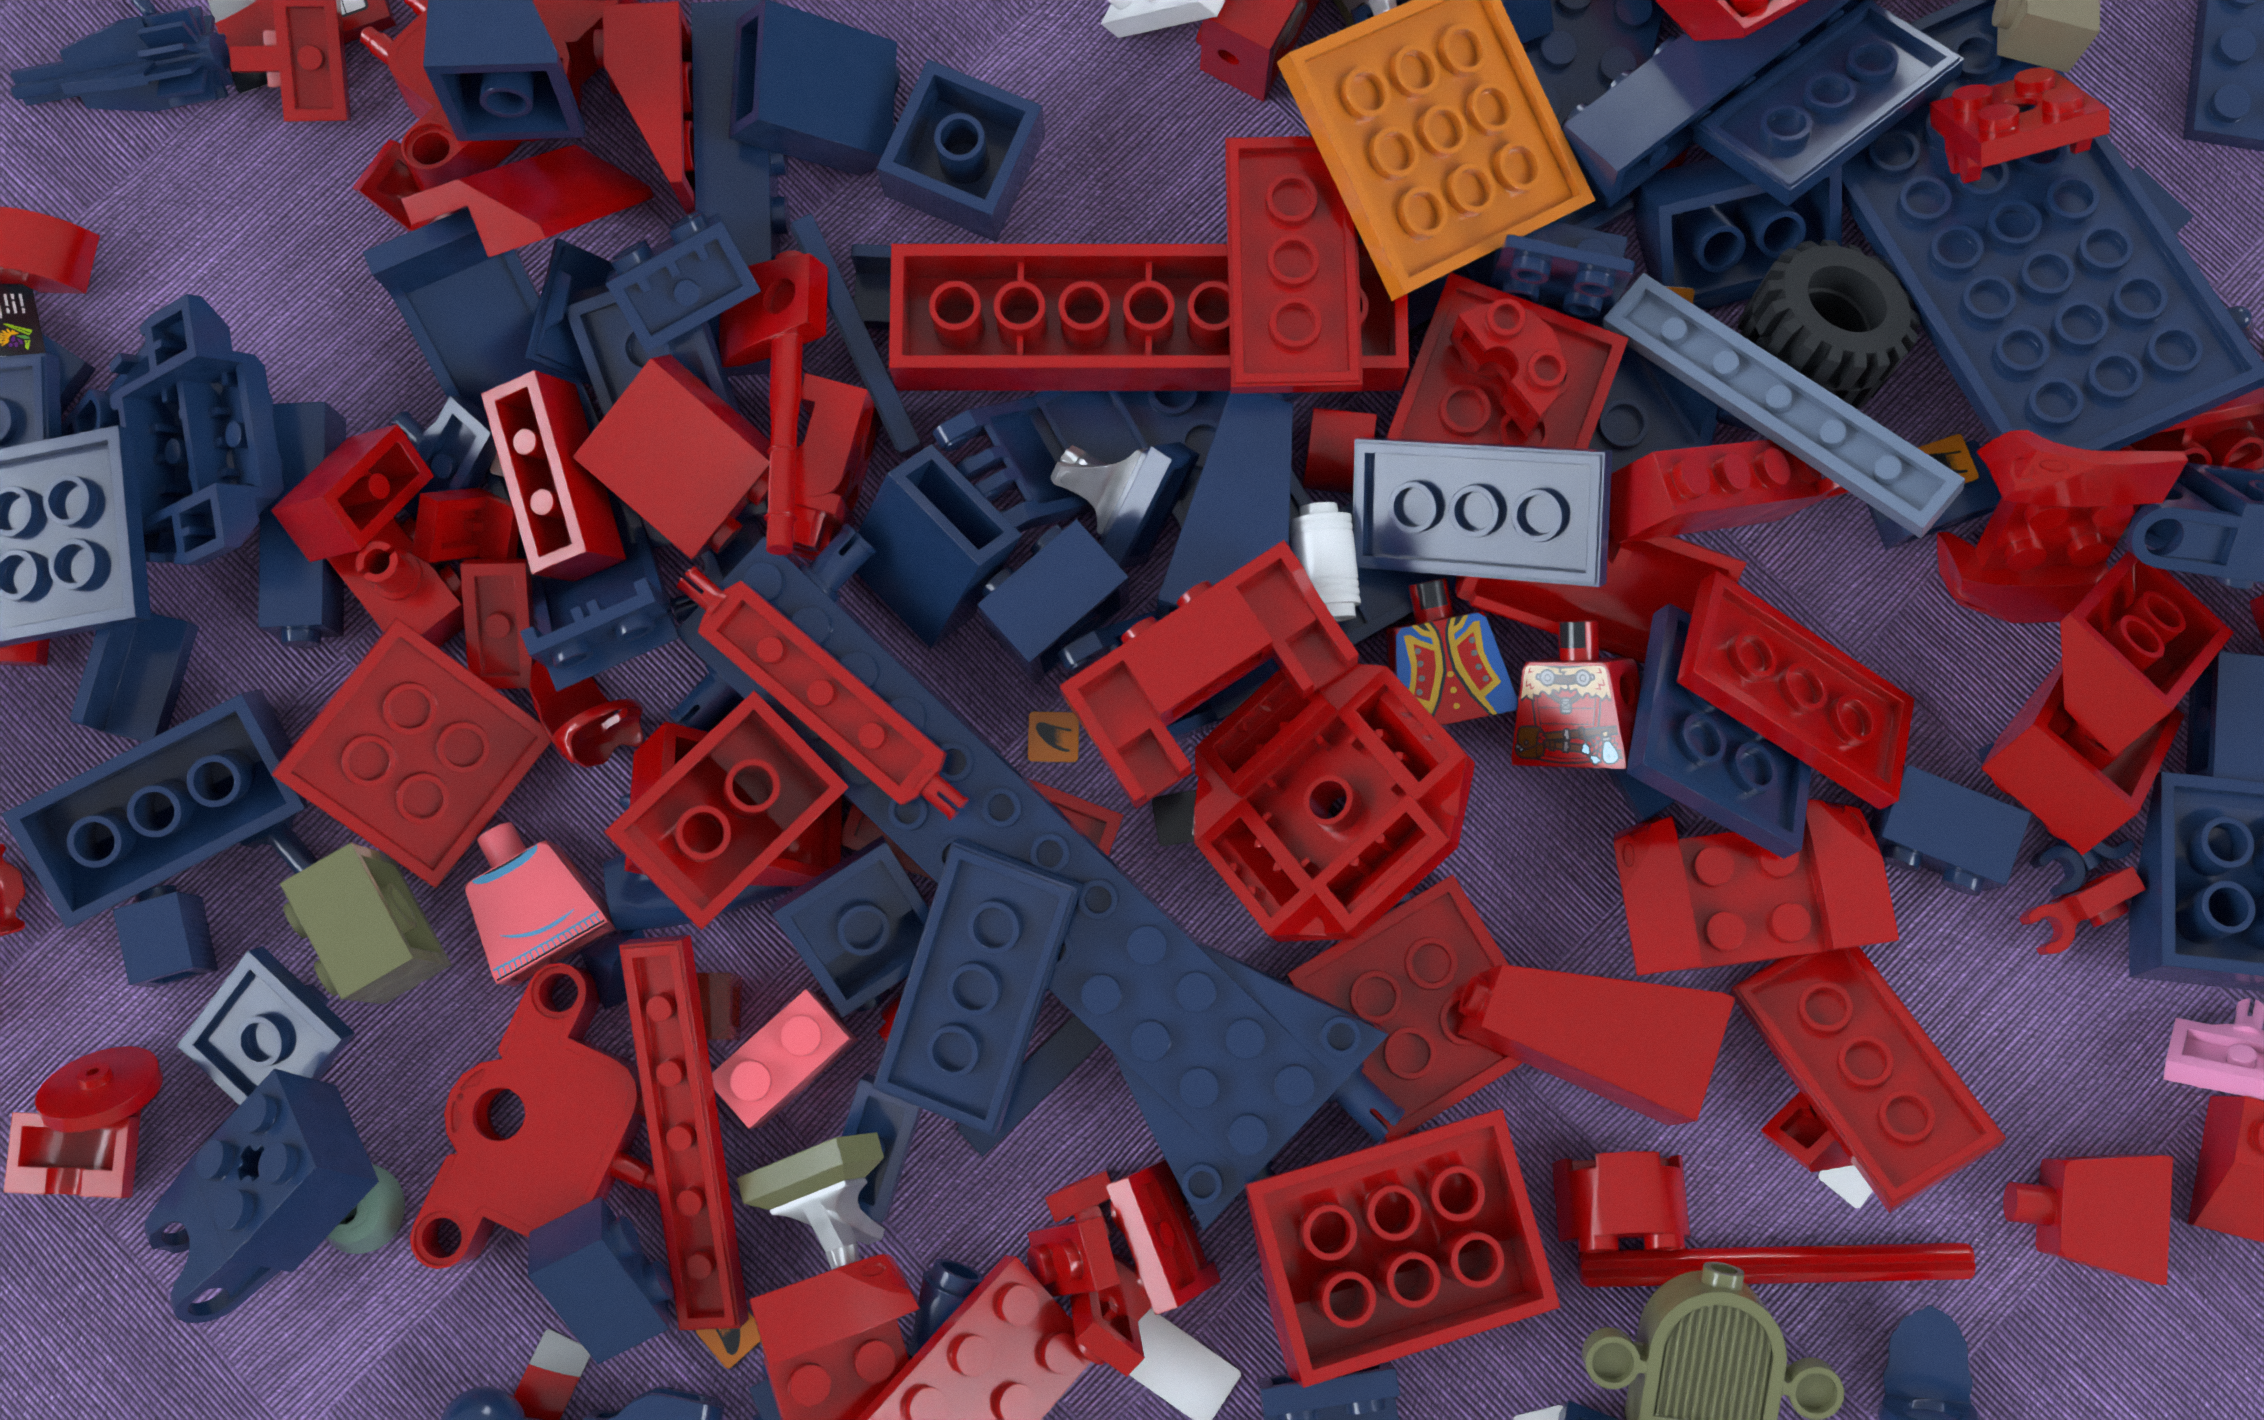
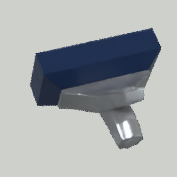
M1176 442L1138 449L1121 462L1106 464L1090 456L1086 451L1072 445L1061 456L1060 462H1057L1052 472L1051 480L1054 485L1066 488L1080 495L1093 506L1097 516V533L1101 534L1100 546L1123 569L1147 562L1200 454L1183 443Z

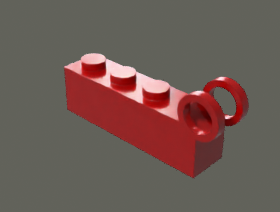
M1770 439L1654 451L1611 473L1609 525L1616 544L1778 521L1821 500L1849 493V491L1828 477L1822 479L1819 471Z

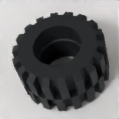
M1810 240L1799 243L1796 249L1789 247L1781 253L1745 306L1739 318L1737 328L1742 331L1740 335L1858 409L1864 406L1870 398H1874L1914 346L1918 337L1915 331L1920 326L1919 314L1912 310L1914 301L1908 291L1903 290L1901 287V280L1896 273H1890L1883 267L1885 262L1874 255L1870 258L1862 254L1861 248L1850 244L1844 248L1840 247L1836 241L1822 240L1818 246Z

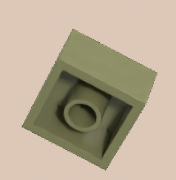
M349 843L279 883L289 901L283 905L288 922L300 937L304 939L309 938L319 957V960L314 962V968L319 980L331 995L337 996L339 994L341 1000L386 1004L452 965L397 862L383 852Z

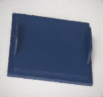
M555 239L525 359L593 386L565 311L568 305L609 291L605 283L608 272L614 269L610 261L562 239Z

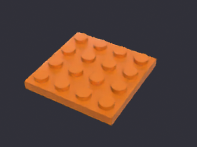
M1411 0L1291 51L1277 61L1283 77L1392 301L1501 248L1507 235L1524 237L1596 201L1501 0Z

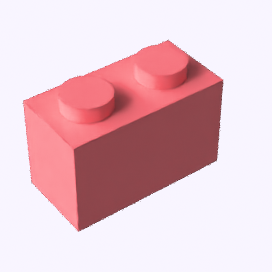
M805 989L712 1072L714 1089L748 1129L762 1128L859 1039L817 992Z

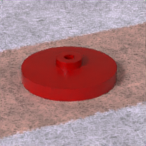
M123 1046L96 1051L66 1064L46 1079L36 1093L35 1106L43 1124L55 1131L75 1133L102 1128L116 1123L144 1107L161 1088L163 1073L157 1057L151 1051L144 1048Z

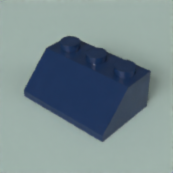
M1717 157L1657 171L1634 189L1636 235L1648 275L1664 286L1693 288L1695 293L1692 304L1701 310L1750 299L1773 263L1789 247L1796 249L1799 243L1810 240L1818 246L1822 240H1832L1842 247V165L1788 207Z

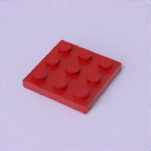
M1450 272L1386 438L1588 449L1629 338ZM1505 298L1518 301L1524 309L1532 311L1551 327L1563 350L1567 371L1557 398L1544 420L1528 438L1500 404L1507 392L1504 378L1492 370H1483L1475 373L1449 340L1458 315L1480 304H1490Z
M395 617L274 768L272 776L428 884L437 888L552 740L541 722L399 618Z
M1453 874L1382 916L1359 938L1342 940L1286 974L1291 985L1386 1028L1389 1035L1362 1062L1365 1065L1362 1072L1396 1105L1401 1106L1405 1110L1402 1118L1393 1126L1375 1108L1370 1109L1388 1126L1389 1132L1384 1136L1386 1142L1401 1138L1524 1063L1458 1034L1465 1015L1459 1012V1003L1469 980L1473 976H1478L1483 971L1502 964H1509Z

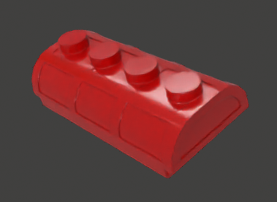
M1609 525L1607 580L1603 586L1592 587L1456 576L1455 589L1456 596L1469 601L1473 607L1559 635V621L1598 620L1600 650L1624 658H1633L1634 661L1645 664L1653 613L1671 603L1692 615L1699 582L1717 570L1737 583L1747 563L1740 558L1675 536L1616 544Z

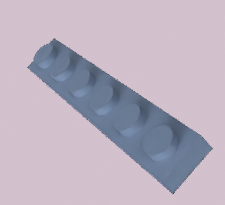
M1645 273L1637 279L1603 318L1604 329L1629 338L1627 346L1921 539L1964 488L1965 478Z

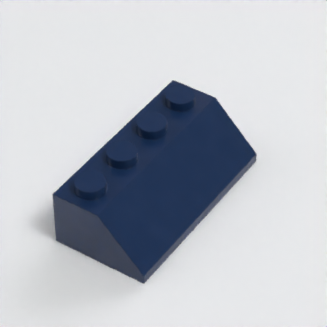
M262 689L241 693L1 815L66 929H69L308 808L306 798L272 776V771L290 750L292 743Z

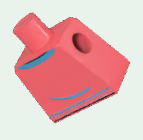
M506 822L493 827L477 838V842L492 869L469 881L465 885V892L496 984L514 987L534 976L544 966L557 963L616 930L606 903L559 845L545 840L526 849L512 822Z

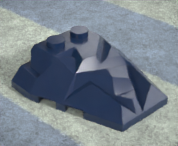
M186 294L149 315L139 328L141 335L145 336L146 342L135 355L118 353L109 365L112 373L119 374L106 391L88 390L62 422L61 435L66 436L117 425L134 430L146 562H171L174 564L201 566L241 547L259 523L258 514L278 498L284 490L282 478L283 462L278 452L273 420V399L268 388L265 365L255 354L233 351L230 328L202 296Z

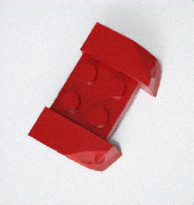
M2029 430L2009 431L1993 439L1980 448L1977 453L1986 463L2002 497L1976 548L1950 532H1937V557L1941 578L1956 603L1966 608L2010 623L2061 622L2109 571L2106 561L2140 504L2163 503L2188 462L2184 451L2087 450L2053 442Z
M1808 799L1802 850L1785 859L1735 832L1678 839L1672 816L1666 818L1656 816L1631 825L1614 834V849L1636 976L1679 970H1701L1899 941L1882 854L1861 809L1852 805Z
M880 1254L862 1259L749 1299L763 1346L762 1352L765 1358L763 1361L781 1420H856L909 1362L897 1318L920 1308L910 1284L893 1256Z

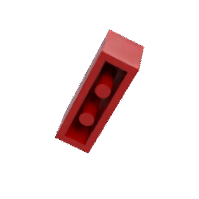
M533 370L481 393L531 573L574 582L625 561L626 556L605 485L573 458L574 454L590 435L576 384Z

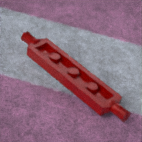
M696 566L690 568L685 575L703 589V593L690 581L684 578L679 580L677 589L684 592L706 611L702 617L698 633L898 804L906 805L922 795L948 817L949 821L954 819L960 811L940 795L941 793L958 808H964L969 798L963 796L939 775L947 753L751 586L743 581H739L723 591L701 573Z

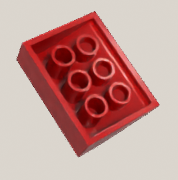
M1501 1108L1245 1184L1269 1307L1288 1376L1303 1388L1561 1308L1508 1125Z

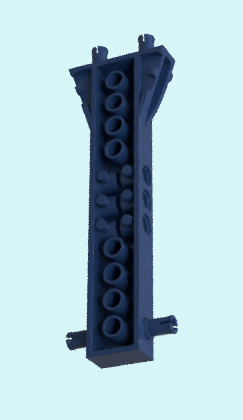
M846 523L838 535L809 566L804 562L800 564L790 554L773 555L766 551V537L764 536L718 587L724 591L739 581L747 583L947 753L939 775L963 796L969 798L964 808H958L942 793L940 794L960 811L951 821L922 795L906 805L898 804L700 635L698 629L706 612L700 606L677 629L678 636L707 663L705 667L709 671L680 704L669 712L677 723L682 721L686 727L707 731L737 698L743 701L755 690L849 786L844 794L937 883H939L952 841L960 838L1082 884L1048 989L1111 1049L1153 1136L1203 1230L1234 1199L1239 1201L1244 1198L1248 1202L1245 1184L1277 1175L1271 1169L1274 1163L1271 1159L1325 1102L1330 1104L1335 1101L1371 1135L1375 1142L1380 1141L1389 1130L1387 1129L1388 1126L1370 1110L1371 1108H1375L1393 1126L1402 1118L1405 1110L1401 1106L1396 1105L1362 1072L1365 1066L1362 1062L1389 1035L1385 1027L1370 1020H1365L1329 1003V1001L1305 992L1276 978V976L1198 941L838 600L841 596L837 591L871 555L873 556L877 552L851 525Z

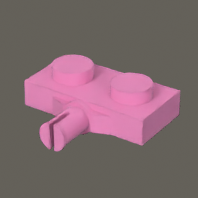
M2246 998L2239 1001L2236 1006L2234 1024H2206L2176 1018L2166 1057L2163 1080L2264 1100V1030H2262L2264 1004L2255 999L2253 1014L2248 1016L2251 999Z

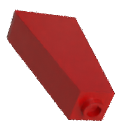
M1502 964L1483 971L1478 976H1473L1467 983L1459 1003V1012L1465 1015L1458 1034L1665 1125L1672 1126L1698 1120L1735 997L1715 991Z

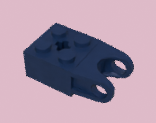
M2186 463L2163 503L2140 504L2120 538L2125 539L2128 550L2146 565L2160 569L2209 575L2215 581L2226 586L2252 589L2255 582H2264V471ZM2145 544L2156 548V550L2147 549Z
M274 1068L190 1158L187 1165L152 1209L145 1221V1234L152 1249L170 1251L173 1254L189 1250L185 1267L176 1279L170 1296V1303L178 1320L186 1323H202L223 1317L239 1307L281 1270L293 1273L379 1182L336 1085ZM179 1222L185 1227L183 1230L175 1233H164V1230L172 1223ZM222 1288V1291L212 1299L200 1303H192L204 1291Z

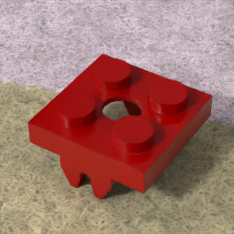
M2044 67L2020 71L2014 76V80L1992 86L1983 84L1963 86L1956 89L1952 93V97L1929 103L1931 127L1944 137L1950 172L1952 174L1960 173L1961 181L1964 184L1980 180L1983 167L2068 144L2070 145V152L2077 154L2090 150L2094 137L2110 133L2109 108L2053 69ZM2027 105L2036 106L2029 111L2019 113V107Z

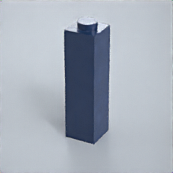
M326 402L273 404V420L278 452L283 462L282 478L284 490L278 498L260 512L258 628L280 638L281 645L314 648L321 646V638L344 637V581L326 558L309 562L271 509L346 440V418Z

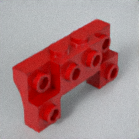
M1285 540L1215 585L1206 580L1193 586L1177 600L1178 609L1158 622L1151 616L1136 623L1122 635L1121 640L1124 644L1059 685L1061 695L1098 748L1099 755L1136 809L1192 773L1191 763L1166 728L1186 713L1271 658L1274 659L1302 700L1357 664L1359 653L1327 609L1304 567Z

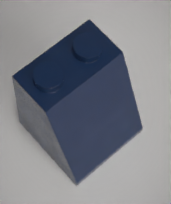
M428 0L423 67L458 141L585 138V124L560 57L532 0Z

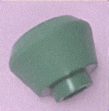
M372 1164L379 1182L325 1238L336 1249L351 1254L372 1252L387 1244L398 1232L405 1214V1198L397 1179L383 1167ZM355 1216V1218L350 1222L348 1218Z

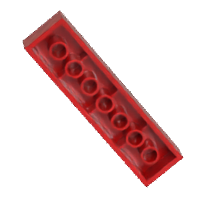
M891 244L889 370L896 390L1230 391L1227 244ZM1358 244L1363 371L1361 391H1401L1409 369L1408 294L1392 301L1365 244Z

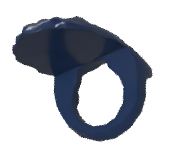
M1927 1305L1923 1310H1915L1912 1315H1906L1890 1336L1888 1362L1883 1372L1885 1395L1878 1409V1419L1980 1420L1978 1412L1970 1400L1973 1381L1968 1366V1346L1958 1325L1948 1314L1936 1309L1932 1305Z

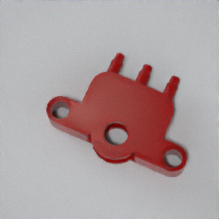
M404 0L405 4L411 7L418 17L398 34L394 40L371 26L361 31L360 42L369 48L371 54L389 66V70L407 107L420 119L404 135L400 147L402 156L420 192L493 169L522 141L534 142L542 140H457L423 67L428 0ZM532 0L558 52L579 111L583 96L581 85L599 69L594 54L593 36L595 30L603 29V5L639 3L638 0Z
M563 963L548 964L539 969L530 980L498 1047V1052L502 1059L479 1063L463 1073L450 1090L444 1110L446 1134L457 1153L446 1156L414 1222L410 1235L411 1250L416 1259L426 1267L442 1269L473 1260L486 1246L496 1223L529 1238L530 1231L596 1198L602 1197L606 1201L616 1179L638 1189H647L658 1194L653 1166L628 1155L644 1118H646L638 1066L624 1057L583 1039L600 1003L596 983L587 969ZM565 976H570L577 985L578 995L573 1006L561 1012L553 1003L552 992L558 980ZM509 1089L517 1094L523 1102L525 1118L519 1131L514 1136L505 1138L496 1131L492 1124L491 1109L496 1098ZM445 1219H451L461 1230V1243L454 1254L446 1252L438 1242L439 1227Z

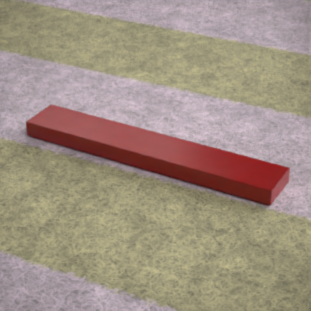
M691 935L629 939L620 944L619 949L670 1276L674 1290L679 1330L741 1328L749 1320Z

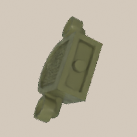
M1705 1262L1703 1270L1681 1274L1659 1287L1647 1301L1642 1311L1636 1341H1632L1629 1335L1620 1329L1604 1327L1592 1332L1586 1338L1582 1347L1583 1363L1588 1375L1597 1385L1606 1389H1620L1629 1385L1624 1411L1626 1420H1778L1780 1402L1783 1395H1786L1793 1408L1801 1416L1812 1420H1821L1832 1416L1839 1410L1844 1400V1387L1833 1368L1819 1358L1807 1357L1799 1359L1793 1364H1787V1351L1782 1332L1759 1296L1743 1282L1745 1272L1736 1266L1721 1262Z

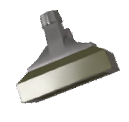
M877 1132L835 1137L737 1178L743 1204L770 1210L773 1216H786L811 1225L826 1252L825 1254L832 1270L860 1260L856 1240L867 1245L882 1240L885 1229L868 1217L858 1204V1195L867 1184L865 1177L884 1159Z

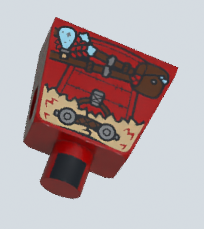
M1598 620L1559 621V658L1528 661L1522 669L1511 755L1512 765L1627 769L1641 688L1637 664L1633 658H1599Z

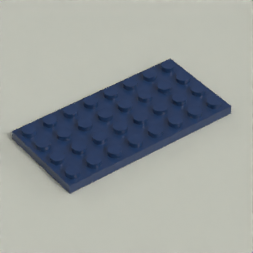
M1961 0L1908 23L1964 58L1961 75L1842 165V201L1878 258L1885 262L1883 266L1890 273H1896L1901 280V287L1910 294L1914 301L1912 310L1919 314L1920 325L1992 439L2009 431L2029 430L2053 442L2075 448L2116 451L2263 387L2264 362L2106 134L2094 137L2090 150L2077 154L2070 152V145L2068 144L1983 167L1980 180L1966 184L1961 181L1960 173L1952 174L1950 172L1944 137L1931 127L1929 103L1952 97V93L1963 86L1974 84L1992 86L2014 80V76L2020 71L2043 67L1997 55L1998 27L1992 25V14L1997 0ZM2054 70L2067 79L2062 71ZM2027 105L2019 107V113L2029 111L2036 106Z

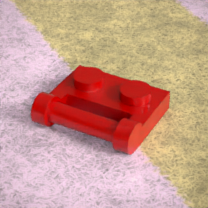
M1166 1159L1142 1167L1136 1172L1106 1185L1111 1199L1110 1210L1113 1221L1117 1228L1125 1235L1135 1261L1136 1281L1142 1293L1149 1298L1155 1315L1178 1308L1222 1281L1215 1262L1208 1263L1175 1176Z

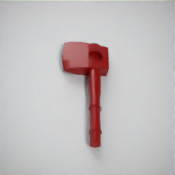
M785 251L777 254L775 260L748 266L761 291L720 313L719 349L722 368L743 366L771 358L769 395L771 436L770 447L767 449V454L770 456L768 512L764 519L767 521L766 551L773 555H788L793 552L794 523L797 521L794 508L796 457L799 455V450L797 449V424L801 404L803 345L826 336L828 267L812 254H803L799 251Z

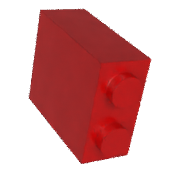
M671 354L649 359L573 456L576 461L691 560L708 552L710 549L717 554L722 552L742 529L743 525L736 518L751 501L754 505L759 506L768 497L770 456L767 454V449L770 447V440Z

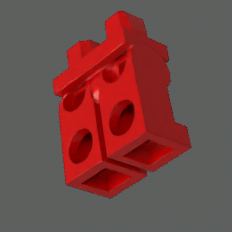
M805 373L801 386V403L805 410L809 412L810 421L804 442L797 448L799 455L796 457L794 508L797 521L794 523L793 552L791 554L813 561L836 537V534L843 529L842 527L846 523L854 528L856 519L851 512L858 502L882 420L867 389Z

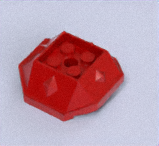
M1356 664L1303 700L1281 669H1279L1195 747V775L1198 776L1194 806V843L1265 933L1277 942L1357 939L1458 848L1475 762L1387 666ZM1346 796V804L1343 810L1337 816L1328 819V812L1333 802L1340 797Z

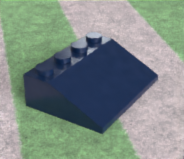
M2161 771L2157 773L2154 781L2137 874L2146 890L2132 897L2129 912V977L2264 992V782Z

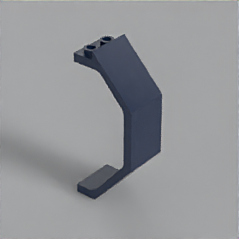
M465 208L363 251L372 276L389 292L447 398L449 396L467 397L486 414L481 393L536 370L576 384L590 434L601 422L585 383L525 359L540 295L516 249L488 258L469 208ZM490 465L485 473V477L492 493L511 502L505 478L492 474ZM605 486L626 560L574 582L531 573L532 598L539 631L531 626L520 631L529 656L547 668L556 691L679 638L656 551L652 548L642 518L607 486ZM519 534L517 554L519 559H527L521 534Z

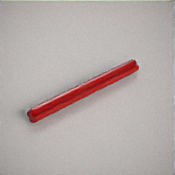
M1967 1243L1685 1248L1674 1251L1626 1249L1608 1253H1579L1578 1276L1581 1285L1585 1287L1662 1286L1667 1281L1681 1274L1703 1270L1705 1262H1721L1742 1269L1745 1272L1743 1280L1745 1284L1970 1280L1974 1277L1976 1271L1974 1251L1972 1246Z

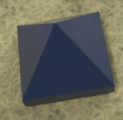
M624 930L580 951L587 970L596 983L598 995L605 1010L627 1001L619 945L629 939L646 938L643 930Z

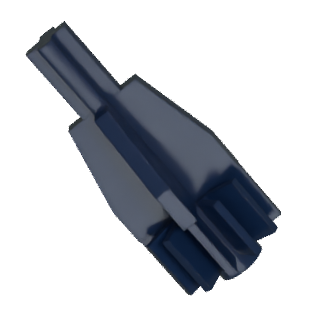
M195 6L115 21L60 49L59 52L63 61L12 70L10 75L15 85L10 89L16 100L23 99L26 106L81 96L87 109L155 112L227 98L229 94L225 86L232 85L234 79L226 71L230 64V55L225 42L227 39L225 34L214 32L215 17L212 14L203 16L202 7Z

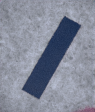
M1076 1015L1072 1016L1021 1066L1001 1129L994 1137L963 1124H960L956 1129L983 1157L1078 1066L1102 1040Z

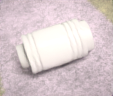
M1318 502L1299 507L1300 516L1289 520L1290 549L1304 567L1310 581L1336 622L1356 618L1355 606L1361 604V599L1359 596L1360 589L1358 588L1359 581L1357 580L1358 571L1354 534L1352 531L1353 524L1351 523L1352 515L1346 512H1338V505L1335 502Z

